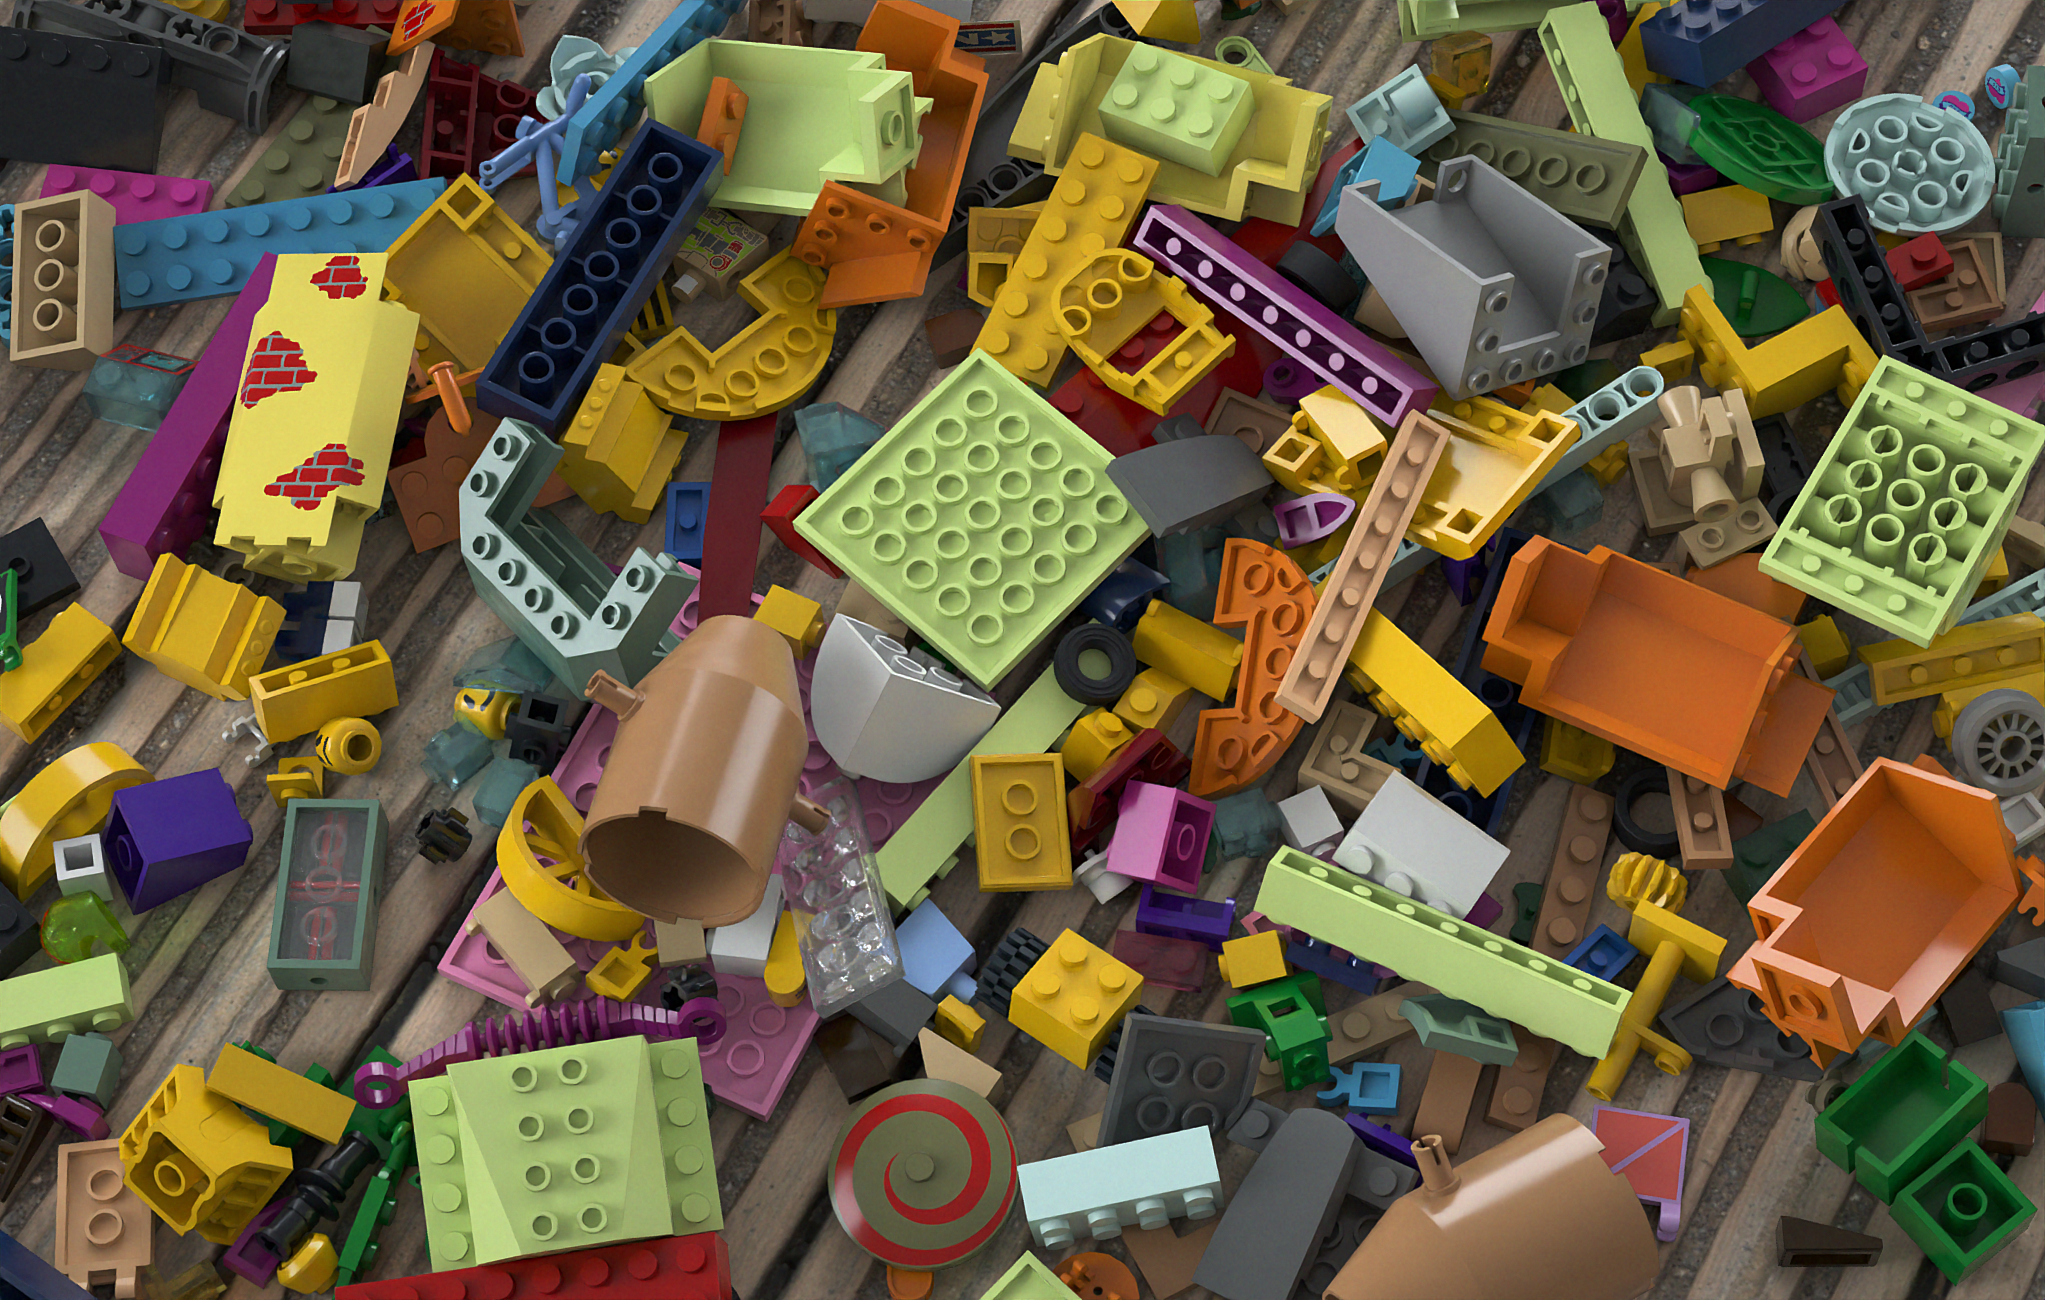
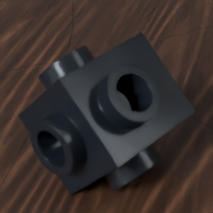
M525 690L519 714L514 712L509 714L504 738L512 740L508 758L552 769L557 751L566 753L572 726L564 725L569 700Z

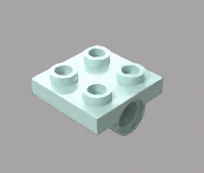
M1414 64L1345 110L1365 145L1379 135L1413 157L1456 130L1455 125L1417 64Z

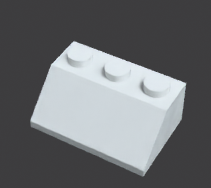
M1394 769L1349 830L1332 856V859L1354 875L1463 920L1511 851Z

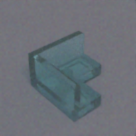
M1646 83L1639 103V111L1645 125L1649 126L1654 138L1653 146L1679 164L1710 165L1690 146L1694 132L1699 127L1701 116L1686 105L1695 96L1716 93V91L1711 87L1705 89L1696 85Z

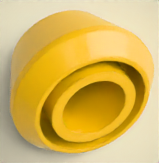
M312 1232L292 1248L293 1255L287 1262L281 1261L277 1268L278 1281L282 1286L305 1295H309L314 1291L321 1295L338 1279L339 1272L336 1268L339 1258L329 1237L325 1233Z

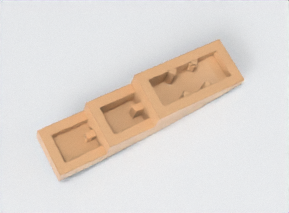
M424 40L402 54L398 71L395 70L379 78L373 104L369 103L354 110L334 182L337 190L341 191L357 184L384 153L406 119L421 88L436 44Z

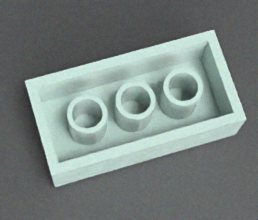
M1208 1125L1017 1166L1027 1220L1036 1246L1046 1245L1048 1250L1067 1248L1075 1243L1074 1239L1092 1235L1096 1240L1114 1238L1122 1233L1121 1226L1140 1223L1141 1229L1151 1230L1166 1226L1169 1223V1219L1188 1215V1218L1192 1220L1204 1219L1216 1214V1209L1225 1207Z

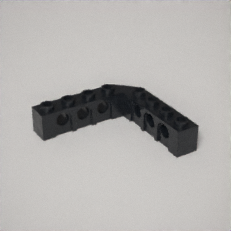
M1860 193L1819 205L1809 231L1850 320L1879 360L1884 354L1970 393L2045 371V312L2037 314V311L2029 312L2021 320L1998 327L1993 323L1987 325L1982 332L1959 339L1951 336L1929 343L1919 320L1914 322L1902 296L1905 291L1902 283H1896L1885 259L1887 251L1884 245L1879 246L1868 222L1870 214Z

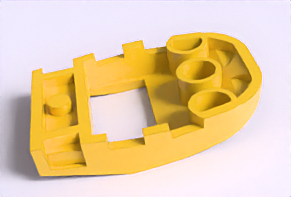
M1106 248L1088 255L1064 275L1053 290L1051 308L1057 328L1074 352L1109 388L1163 417L1168 414L1169 408L1221 361L1226 357L1231 358L1235 353V337L1229 334L1225 338L1213 325L1214 314L1204 303L1199 304L1187 292V285L1175 275L1168 278L1155 270L1154 262L1137 252L1124 248ZM1164 309L1187 327L1183 333L1133 377L1125 372L1121 374L1106 361Z

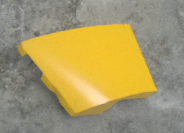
M968 207L967 296L990 309L993 308L1042 210Z

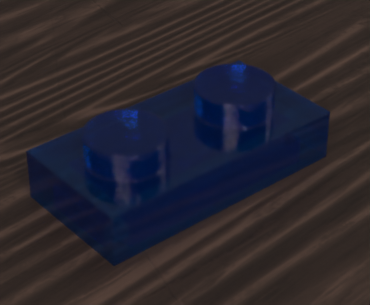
M1306 936L1304 942L1300 940L1290 942L1284 959L1368 996L1377 994L1384 977L1373 973L1375 964L1358 959L1352 954H1349L1347 961L1330 954L1333 946L1319 942L1311 936Z

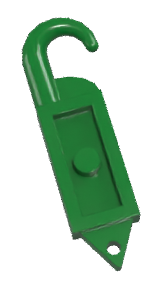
M401 1121L396 1126L390 1141L393 1147L386 1164L380 1170L377 1177L372 1176L337 1264L340 1273L336 1287L354 1285L356 1282L361 1283L365 1270L372 1271L378 1261L381 1244L377 1243L383 1225L389 1227L395 1218L399 1200L394 1198L395 1189L412 1145L413 1129L412 1125L407 1121ZM335 1291L332 1300H335Z

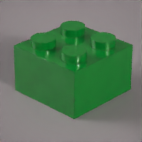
M1968 1137L1898 1192L1888 1214L1944 1275L1957 1286L2025 1232L2038 1209L1983 1150Z

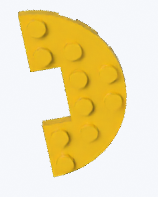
M791 243L739 282L736 292L762 315L760 318L713 353L680 325L626 365L627 371L624 381L643 384V391L655 405L677 414L698 419L715 421L745 420L773 413L801 397L818 379L832 349L836 333V308L817 310L826 280L825 274L820 266L809 265L803 260L789 255Z

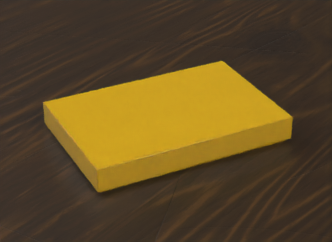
M1062 753L971 755L969 758L979 893L1071 890L1073 876Z

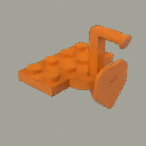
M451 361L436 364L428 369V374L433 376L435 383L404 396L407 405L440 394L443 405L435 410L427 422L424 435L427 455L390 468L387 471V478L417 554L461 538L459 488L503 421L478 409L476 397H462L459 387L476 381L485 367L454 375L452 371L454 364ZM468 410H469V411L472 413V415H473V423L471 422V418H470V416H469ZM448 418H449L450 423H451V425H452V428H453L454 430H452V429L449 427L448 422H447V419H448ZM554 468L531 506L541 508L577 493L555 472Z

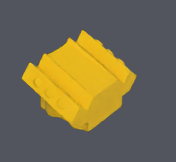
M602 362L582 404L559 439L558 445H561L566 451L557 463L555 472L598 515L613 510L622 520L647 525L656 505L660 503L664 495L663 490L672 479L674 468L678 467L681 454L689 433L670 429L674 416L665 414L648 398L643 391V384L624 381L627 367Z
M166 553L159 556L121 643L139 657L154 663L160 673L224 702L228 697L235 701L248 700L251 693L248 678L259 675L287 611L269 596L258 597L243 584L226 581L209 573V571L201 568L198 564L186 565L174 554Z
M177 1064L118 1140L120 1161L125 1164V1177L122 1182L180 1236L183 1237L195 1229L208 1242L232 1246L293 1170L291 1148L271 1145L269 1128L267 1126L259 1125L256 1121H253L232 1100L204 1088L203 1068Z

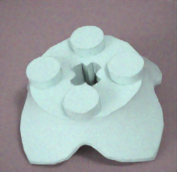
M563 35L551 56L550 71L552 85L551 87L542 88L537 94V110L550 121H554L566 112V101L576 76L582 73L587 74L591 78V86L583 103L584 106L638 47L621 48L616 54L610 56L605 53L598 43L588 38Z

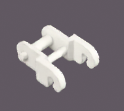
M255 713L247 719L242 715L232 723V728L234 729L232 733L226 730L222 734V738L226 743L235 742L246 732L249 734L253 733L261 741V744L255 748L257 755L255 757L248 755L245 758V763L250 768L257 767L274 754L271 748L279 743L269 744L266 737L258 729L259 724L257 723Z

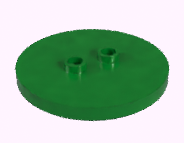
M1709 93L1698 95L1692 98L1686 105L1679 120L1684 138L1701 158L1728 178L1757 193L1788 203L1815 205L1824 203L1833 196L1836 187L1832 180L1828 181L1824 165L1825 145L1813 134L1796 122L1791 121L1788 117L1754 101L1728 94Z

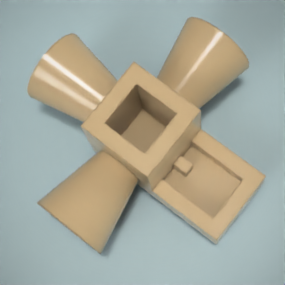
M1685 385L1670 389L1657 400V406L1670 426L1669 429L1662 431L1658 451L1668 481L1669 495L1676 503L1686 507H1693L1694 519L1697 522L1713 523L1731 516L1738 509L1737 501L1723 480L1726 463L1732 459L1731 441L1737 437L1734 415L1731 411H1725L1720 396L1703 399L1701 404L1700 390L1695 386Z

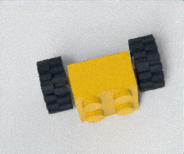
M1016 928L1014 932H1010L1007 935L1006 942L1002 940L998 945L996 954L992 953L988 959L990 961L989 965L984 967L981 972L983 977L976 984L978 988L975 991V996H977L978 1000L1006 1017L1009 1022L1082 1070L1086 1071L1099 1054L1103 1053L1096 1061L1095 1065L1097 1067L1094 1069V1074L1108 1085L1111 1082L1126 1013L1159 1016L1142 1004L1140 1005L1144 976L1069 928H1066L1051 946L1024 928Z

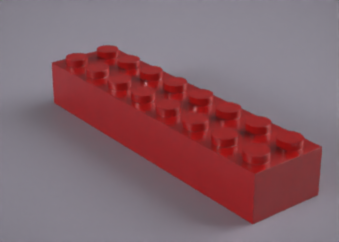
M715 1231L334 1287L335 1300H732L728 1244Z

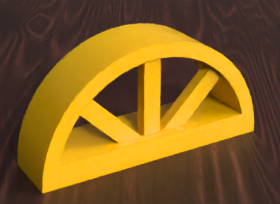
M96 742L81 746L52 762L22 789L0 820V881L22 904L56 873L53 842L98 834L105 827L114 792L124 788L155 782V777L123 748L111 742Z
M549 775L535 780L519 794L498 837L496 848L497 861L506 885L527 910L560 931L594 941L610 942L633 939L635 934L640 931L647 917L618 904L591 882L584 872L586 862L582 854H577L578 841L585 821ZM528 820L540 837L524 832L523 822ZM532 852L559 861L560 864L543 868ZM572 877L576 882L575 889L567 887L560 881Z

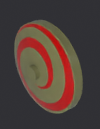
M907 1080L888 1086L871 1095L844 1122L834 1141L829 1158V1195L835 1214L846 1233L861 1250L885 1265L904 1271L934 1272L946 1270L978 1256L1005 1229L1012 1217L1020 1193V1180L1017 1166L1021 1165L1020 1156L1013 1135L1005 1120L978 1093L965 1086L946 1080Z

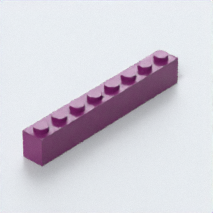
M1180 204L1150 206L1133 241L1135 245L1391 427L1400 428L1405 416L1412 409H1415L1424 416L1426 415L1440 388L1438 385Z

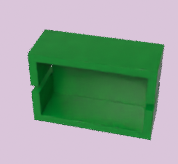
M1913 1028L1897 1047L1889 1050L1814 1119L1816 1148L1847 1174H1851L1856 1169V1181L1890 1207L1898 1192L1938 1162L1989 1114L1988 1084L1956 1059L1947 1065V1053Z

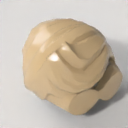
M1822 204L1803 207L1790 220L1783 232L1780 265L1785 267L1793 278L1800 281L1806 279L1823 281L1830 276L1809 231L1817 209Z

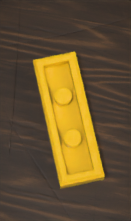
M228 1042L225 1043L204 1087L334 1147L338 1144L357 1101Z

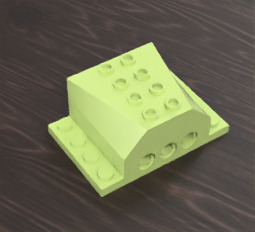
M1883 354L1761 557L1758 571L1771 576L1772 581L1786 583L1928 649L1937 633L1943 636L1958 623L1995 559L2023 498L2029 472L2045 446V426Z
M643 1035L448 1064L446 1065L448 1075L408 1081L433 1273L724 1230L697 1037L648 1044Z

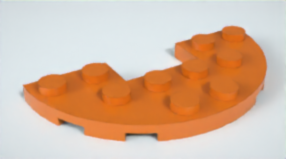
M1226 538L1213 624L1223 629L1247 628L1235 708L1200 710L1188 793L1206 801L1229 796L1257 780L1280 759L1305 722L1304 719L1274 702L1273 699L1314 614L1319 598L1306 573L1296 562L1284 553L1252 539Z

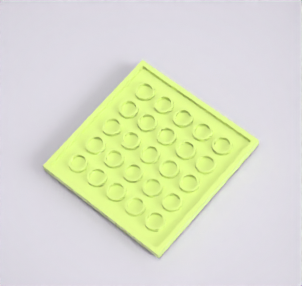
M979 347L792 521L796 532L987 693L1153 533L1104 472L1111 460L1116 459V457Z

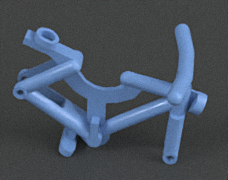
M584 73L576 76L566 101V112L546 124L539 123L536 119L525 115L521 119L515 137L519 140L490 161H484L479 166V174L482 177L479 181V186L490 195L495 192L497 186L536 158L543 214L537 220L536 232L542 241L554 245V260L599 193L590 181V176H597L602 170V165L598 161L589 176L582 175L574 183V190L580 198L573 203H567L559 209L552 150L559 155L562 154L565 141L562 135L567 132L569 120L583 107L591 86V78Z

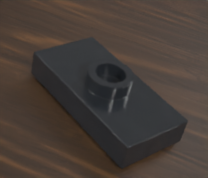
M1784 412L1753 420L1752 424L1765 461L1762 479L1771 499L1788 487L1805 485L1812 472Z

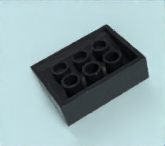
M0 25V159L43 165L58 164L156 175L174 58L162 47Z

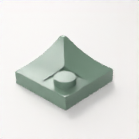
M1442 993L1403 999L1398 1010V1014L1407 1018L1415 1027L1424 1047L1470 1057L1485 1065L1495 1063L1512 1067L1519 1053L1508 1019L1492 1017L1482 1008L1464 1000H1454L1444 996Z

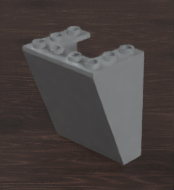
M1473 154L1440 162L1432 200L1388 212L1377 205L1381 182L1376 178L1342 187L1334 230L1453 400H1463L1585 363L1595 319L1599 311L1598 307L1604 282L1608 275V266L1613 250ZM1462 169V175L1458 183L1452 188H1448L1451 176L1456 171Z

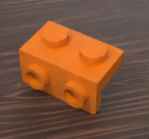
M714 77L710 92L707 95L696 140L724 153L723 176H729L749 97L729 78Z

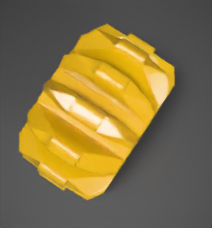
M1638 852L1621 854L1608 875L1610 878L1606 886V894L1611 900L1615 901L1617 907L1626 909L1630 915H1633L1641 898L1675 915L1681 911L1686 900L1685 896L1688 890L1686 878L1680 875L1677 868L1668 866L1664 860L1654 859L1650 854L1646 856Z

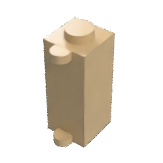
M508 886L472 911L474 918L467 922L464 927L465 931L471 937L482 933L531 991L525 998L526 1004L531 1009H535L541 1004L543 1007H546L554 1001H563L576 990L577 984L582 981L576 961L543 922L518 901Z

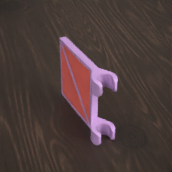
M1594 1104L1591 1132L1606 1147L1599 1155L1608 1165L1614 1176L1624 1172L1640 1203L1660 1206L1656 1237L1661 1241L1674 1242L1680 1222L1690 1119Z

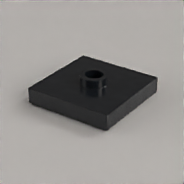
M41 517L0 538V574L11 568L17 572V622L81 589L78 580Z

